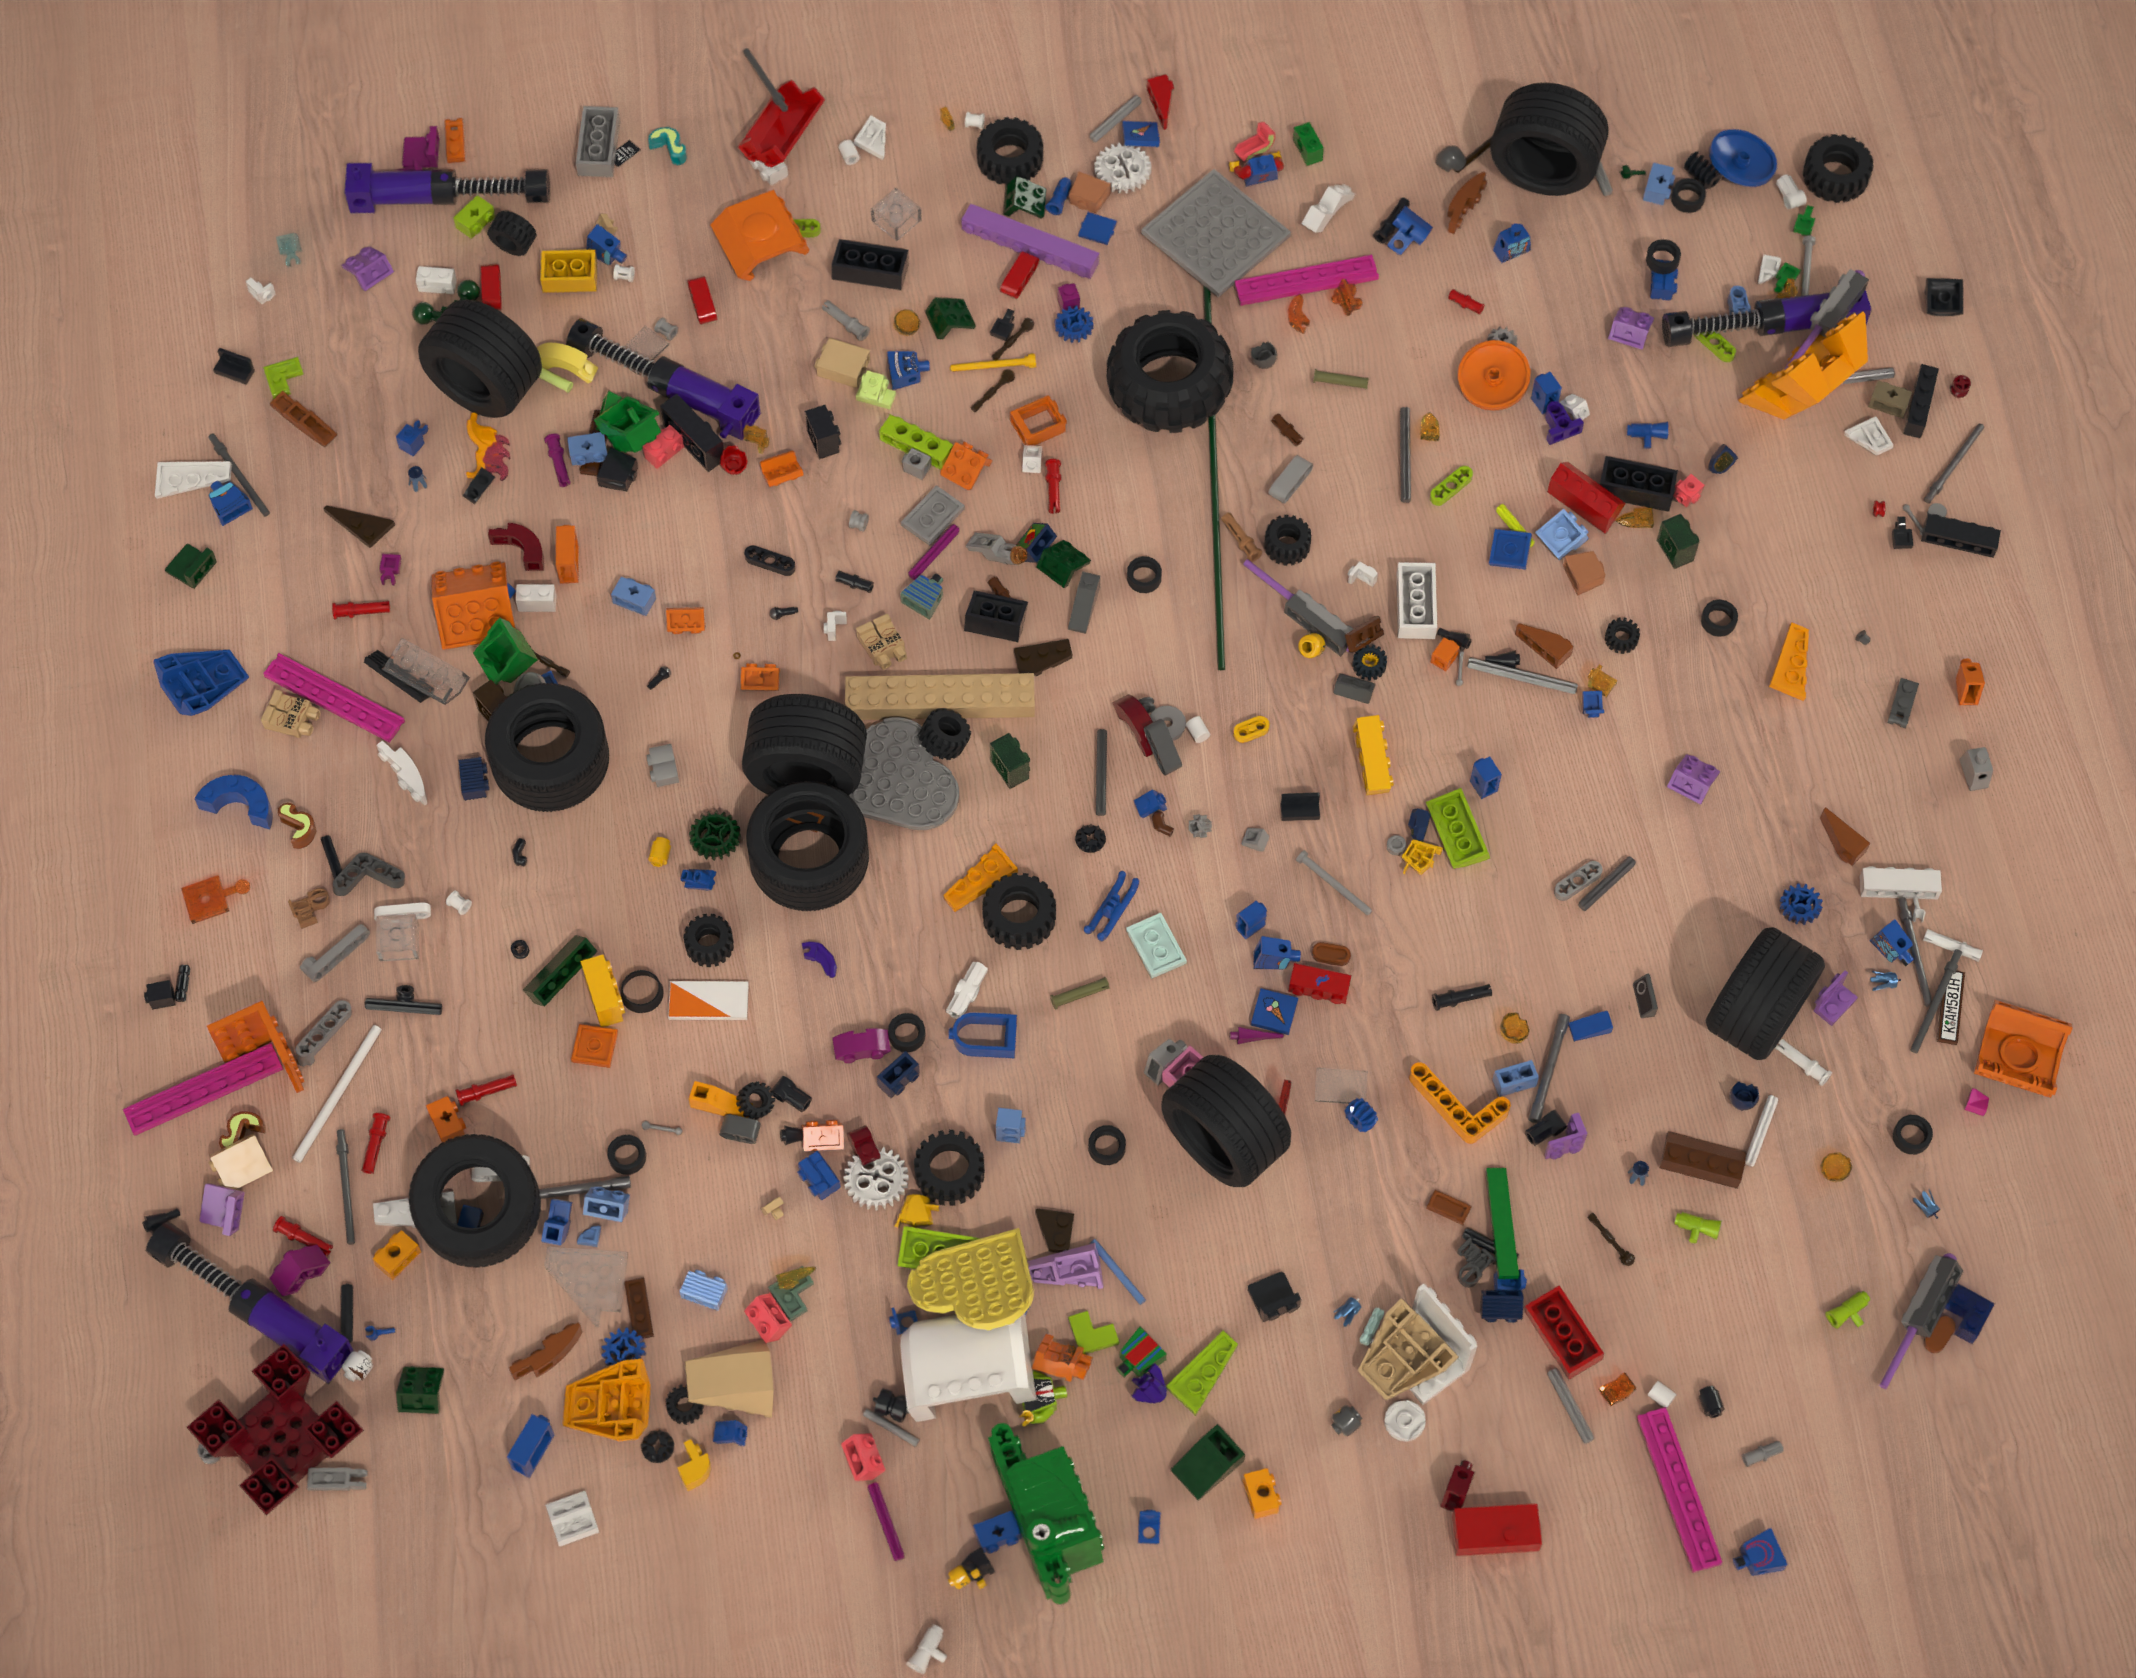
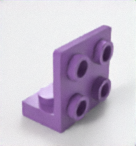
M372 247L363 248L359 254L348 258L341 265L343 269L355 275L364 291L394 272L385 254Z
M1620 307L1613 321L1608 339L1642 350L1654 317H1651L1648 313L1635 312L1629 307Z
M1686 754L1676 767L1667 787L1701 805L1720 771L1713 765L1706 764L1697 757Z
M1846 970L1841 975L1837 973L1831 980L1832 984L1829 987L1825 986L1819 992V997L1815 1001L1817 1005L1814 1012L1831 1026L1858 998L1843 986L1848 974Z
M1579 1112L1571 1115L1567 1130L1565 1131V1137L1548 1142L1544 1154L1545 1159H1558L1563 1154L1569 1152L1574 1154L1581 1151L1587 1137V1131Z
M207 1183L204 1188L200 1222L223 1227L222 1235L231 1236L239 1230L245 1192Z

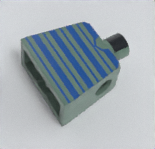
M934 574L931 579L920 575L900 593L901 603L930 620L943 597V588L940 586L943 578L938 574Z

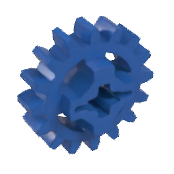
M1068 306L1067 311L1062 309V314H1057L1055 331L1059 332V337L1064 336V341L1069 338L1071 343L1074 342V339L1080 342L1081 338L1086 340L1087 335L1092 334L1094 329L1093 317H1090L1089 311L1084 312L1085 308L1078 310V306H1075L1074 309Z
M1797 883L1795 888L1792 885L1789 886L1788 890H1784L1783 896L1780 899V909H1785L1782 915H1789L1788 921L1794 919L1795 924L1802 921V924L1805 925L1807 920L1812 923L1814 918L1817 919L1819 917V912L1823 908L1821 906L1823 900L1818 899L1820 893L1814 894V887L1809 890L1807 889V884L1804 887H1801L1799 883Z
M618 1328L616 1335L610 1332L611 1338L604 1339L607 1345L601 1347L606 1351L601 1355L606 1359L605 1363L607 1366L614 1365L623 1360H630L631 1358L642 1359L641 1356L647 1354L642 1350L646 1347V1344L642 1342V1336H637L635 1330L630 1333L628 1328L624 1332ZM631 1339L636 1342L637 1347L631 1346ZM626 1347L628 1351H624V1353L622 1354L620 1350H624V1348ZM611 1354L617 1355V1362L612 1359Z

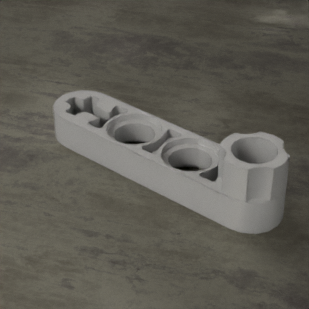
M363 924L358 925L317 961L312 956L310 958L307 957L302 962L300 969L313 982L319 981L369 937L370 931Z
M347 1001L335 1003L297 1044L295 1051L299 1065L304 1067L307 1065L311 1066L314 1063V1056L352 1015L350 1003ZM327 1021H334L336 1023L333 1027L325 1026ZM317 1034L323 1036L320 1041H314L312 1037Z

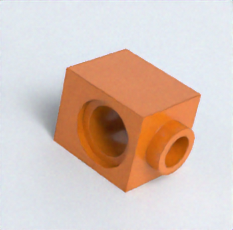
M1444 637L1433 651L1430 662L1447 671L1457 658L1460 646L1453 640H1448Z

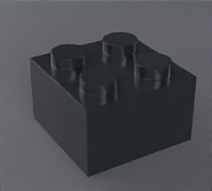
M826 405L806 410V429L818 458L822 459L840 453V430L838 425L833 423L834 416L832 411H828Z

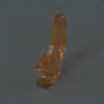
M1298 294L1291 300L1288 308L1289 323L1296 331L1305 334L1306 327L1301 325L1309 327L1310 320L1302 312L1304 299L1302 295Z

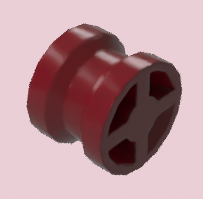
M1965 375L1956 376L1950 387L1951 394L1957 398L1965 397L1971 387L1970 379Z

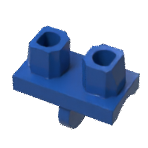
M700 869L683 870L680 880L685 882L684 888L708 891L712 890L715 884L713 878L716 875V871Z

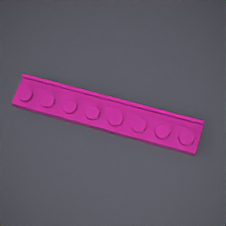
M1368 255L1236 280L1234 286L1240 306L1374 281L1378 280L1379 274L1377 273L1373 256Z
M280 653L277 654V658L271 662L263 673L265 678L389 743L400 730L402 723H405L403 717Z
M270 1043L123 1109V1112L134 1136L275 1074L283 1070Z
M1666 1407L1647 1412L1646 1414H1639L1637 1420L1692 1572L1695 1573L1696 1571L1722 1565V1559Z

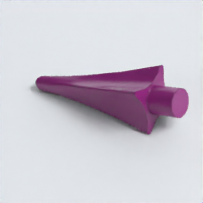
M1238 1027L1237 1032H1230V1040H1237V1044L1284 1037L1280 1033L1262 1032Z

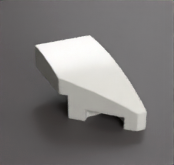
M1763 255L1758 284H1763L1776 277L1781 258Z

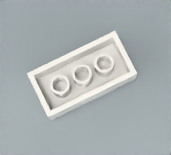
M1398 562L1396 573L1398 638L1435 639L1437 632L1435 563Z

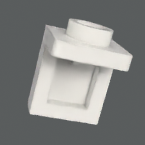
M1571 394L1559 402L1563 405L1566 412L1572 414L1573 420L1578 418L1583 420L1590 415L1586 400L1577 395Z
M1359 561L1356 566L1350 568L1348 583L1352 584L1356 578H1359L1373 587L1377 582L1378 572L1373 567Z
M827 612L824 634H828V641H836V624H847L846 612Z

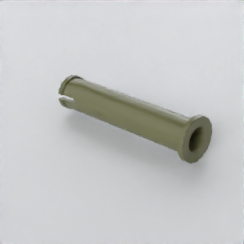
M1315 368L1313 383L1317 381L1367 389L1369 378L1317 371Z
M1106 977L1064 993L1055 996L1050 995L1051 1003L1056 1010L1064 1004L1110 989Z

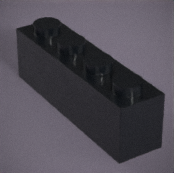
M1921 364L1916 377L1903 432L1904 435L1921 439L1926 426L1939 368Z
M1928 514L1924 522L1921 541L1994 558L1998 549L2001 530L1994 527L1977 525L1972 522L1959 521L1955 518L1941 517L1937 514Z

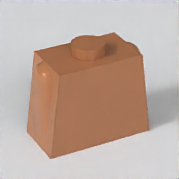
M1078 172L1075 183L1068 194L1070 204L1096 214L1111 194V183Z
M1594 551L1565 556L1563 567L1577 596L1604 583V566L1601 561H1598Z

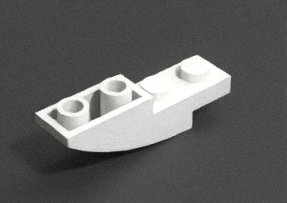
M384 741L378 743V756L382 761H388L391 764V768L397 774L398 785L403 790L407 789L416 802L420 801L423 805H426L428 802L424 784L412 759L401 747L394 752Z

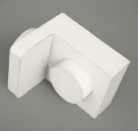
M252 277L246 281L248 292L261 305L276 295L274 286L271 283L263 287L260 282H256Z
M1024 445L1023 472H1041L1043 446Z

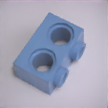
M998 1108L996 1141L1020 1144L1021 1137H1025L1026 1118L1022 1117V1110Z

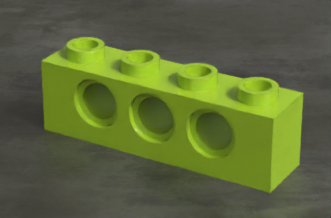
M891 414L879 430L881 441L907 454L911 448L930 456L931 465L940 470L953 448V445L948 440H942L933 433L926 432L917 425H911L902 418Z

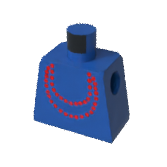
M1772 1528L1742 1544L1740 1548L1742 1555L1733 1558L1735 1568L1740 1570L1747 1567L1751 1576L1783 1571L1788 1565Z

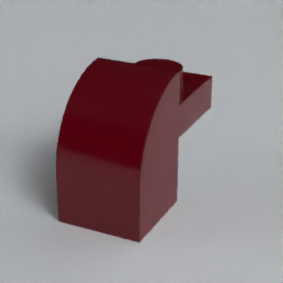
M867 1125L847 1133L848 1141L855 1156L858 1155L862 1166L881 1158Z

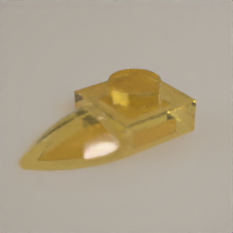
M1427 413L1421 421L1420 439L1439 441L1438 420L1433 414Z
M1634 508L1633 512L1619 516L1616 522L1630 528H1653L1652 508Z
M804 1267L776 1275L779 1289L795 1287L796 1284H799V1280L813 1273L816 1267Z

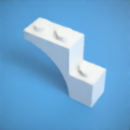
M1345 184L1328 186L1319 204L1311 205L1301 224L1315 233L1323 232L1333 215L1345 203L1353 200L1355 193Z

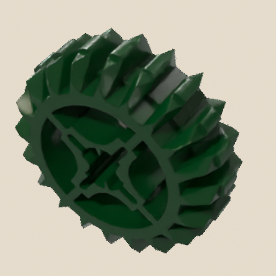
M717 810L714 814L708 811L707 816L700 815L701 820L695 819V825H691L689 837L693 850L697 851L699 856L704 855L706 860L711 856L712 860L715 861L716 857L722 860L723 855L730 856L729 851H736V846L740 845L741 830L731 814L726 817L724 811L721 815L718 814ZM705 829H707V833H705V834L703 835L704 837H702V838L700 839L701 833H702ZM730 833L728 840L724 843L723 839Z

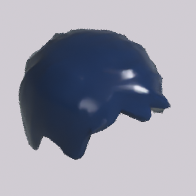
M1737 1082L1731 1088L1729 1094L1733 1107L1741 1111L1754 1108L1759 1101L1758 1087L1753 1086V1084L1747 1086L1745 1083Z

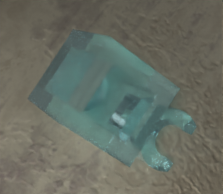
M291 233L276 237L280 255H287L286 265L290 267V261L293 258L296 260V264L300 265V258L296 256V253L302 252L298 234Z

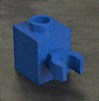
M419 420L414 423V428L406 424L396 436L399 449L413 457L425 444L422 435L428 432V425L419 428L421 426Z

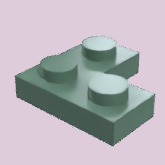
M801 1266L768 1287L790 1322L808 1311L798 1294L814 1285V1282L805 1268Z

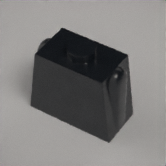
M610 448L597 475L598 486L627 492L632 481L634 482L637 477V459Z

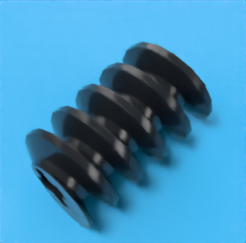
M1699 151L1694 152L1687 158L1684 169L1689 171V174L1695 180L1701 182L1705 189H1710L1722 179L1723 175L1720 173L1716 175L1718 171L1716 168L1712 170L1713 164L1708 165L1709 160L1703 161L1704 156H1698Z

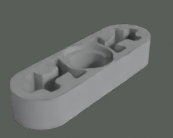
M1590 861L1558 882L1554 890L1555 897L1558 900L1566 901L1598 880L1602 874V865L1597 861ZM1590 868H1591L1592 870L1597 869V872H1596V873H1595V872L1590 873V874L1588 875V878H1587V874L1590 872ZM1580 877L1584 883L1577 885L1573 882V879ZM1560 888H1561L1562 890H1565L1566 888H1568L1566 893H1564V892L1560 893Z

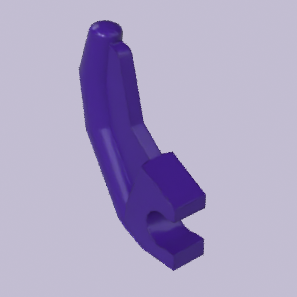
M802 943L803 950L810 949L809 952L804 953V959L820 963L825 974L830 978H834L837 971L834 956L820 943Z

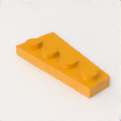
M1791 622L1769 687L1804 701L1806 699L1805 685L1807 684L1806 668L1808 661L1806 657L1809 629Z
M995 843L992 846V850L988 854H984L980 858V862L975 867H971L967 871V875L963 879H959L943 895L944 900L956 912L985 894L988 888H992V883L995 880L1001 881V877L1004 875L1010 877L1011 873H1018V868L998 844Z

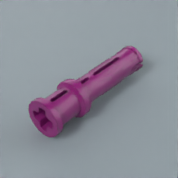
M556 433L549 434L544 438L549 449L548 455L553 460L559 486L567 487L571 482L563 459L564 449L560 445V435Z

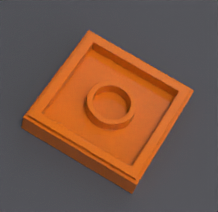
M579 1024L571 1062L610 1068L618 1030Z

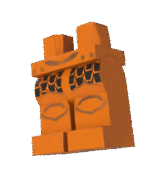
M1046 1334L1036 1351L1032 1369L1057 1377H1066L1065 1380L1069 1382L1072 1381L1073 1377L1084 1380L1087 1370L1090 1369L1093 1357L1083 1354V1347L1078 1346L1076 1348L1073 1345H1063L1054 1342V1336Z

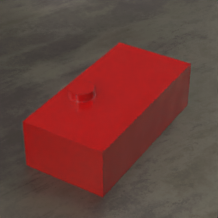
M1560 1285L1525 1305L1526 1315L1569 1380L1604 1359V1352Z
M1538 1504L1454 1508L1452 1521L1456 1556L1534 1552L1541 1549L1542 1537Z

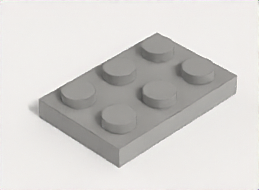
M936 485L901 521V526L930 546L965 509V505Z

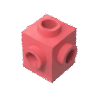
M1690 474L1684 481L1681 479L1675 485L1676 490L1673 497L1679 503L1688 507L1691 503L1695 504L1700 499V494L1705 485Z

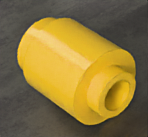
M657 837L652 842L648 860L653 866L662 867V865L667 864L671 850L670 840Z

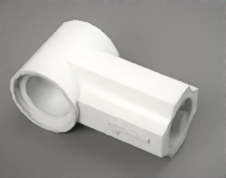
M1786 174L1777 180L1776 184L1783 195V201L1788 210L1806 204L1807 200L1804 191L1797 188L1791 176Z

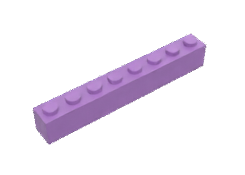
M970 204L962 218V230L966 233L974 234L984 240H990L1000 246L1011 248L1015 252L1024 251L1038 257L1049 265H1055L1065 271L1076 273L1080 277L1091 279L1099 264V253L976 205Z

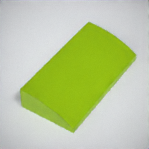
M1462 788L1426 802L1453 869L1490 859Z
M904 1226L897 1266L916 1269L920 1265L919 1261L936 1251L982 1238Z

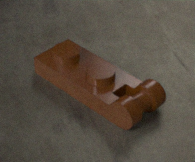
M1380 616L1371 617L1369 621L1345 634L1349 652H1356L1384 635V630L1380 626Z

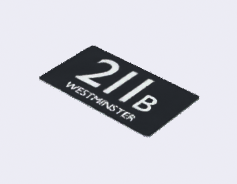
M628 140L616 150L615 165L617 167L621 166L641 149Z

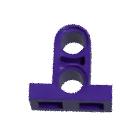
M1553 401L1548 404L1545 419L1550 427L1546 438L1549 445L1582 433L1584 422L1581 418L1572 421L1561 403Z

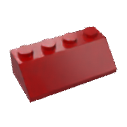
M1569 462L1559 464L1550 479L1547 491L1604 534L1608 532L1626 504Z

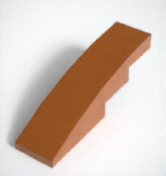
M284 391L270 402V406L323 447H326L338 435L311 410L308 411L297 400L291 399Z

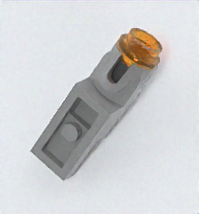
M975 532L966 544L969 551L982 552L989 561L1007 565H1019L1027 559V551L1023 547L1006 543L1001 535Z

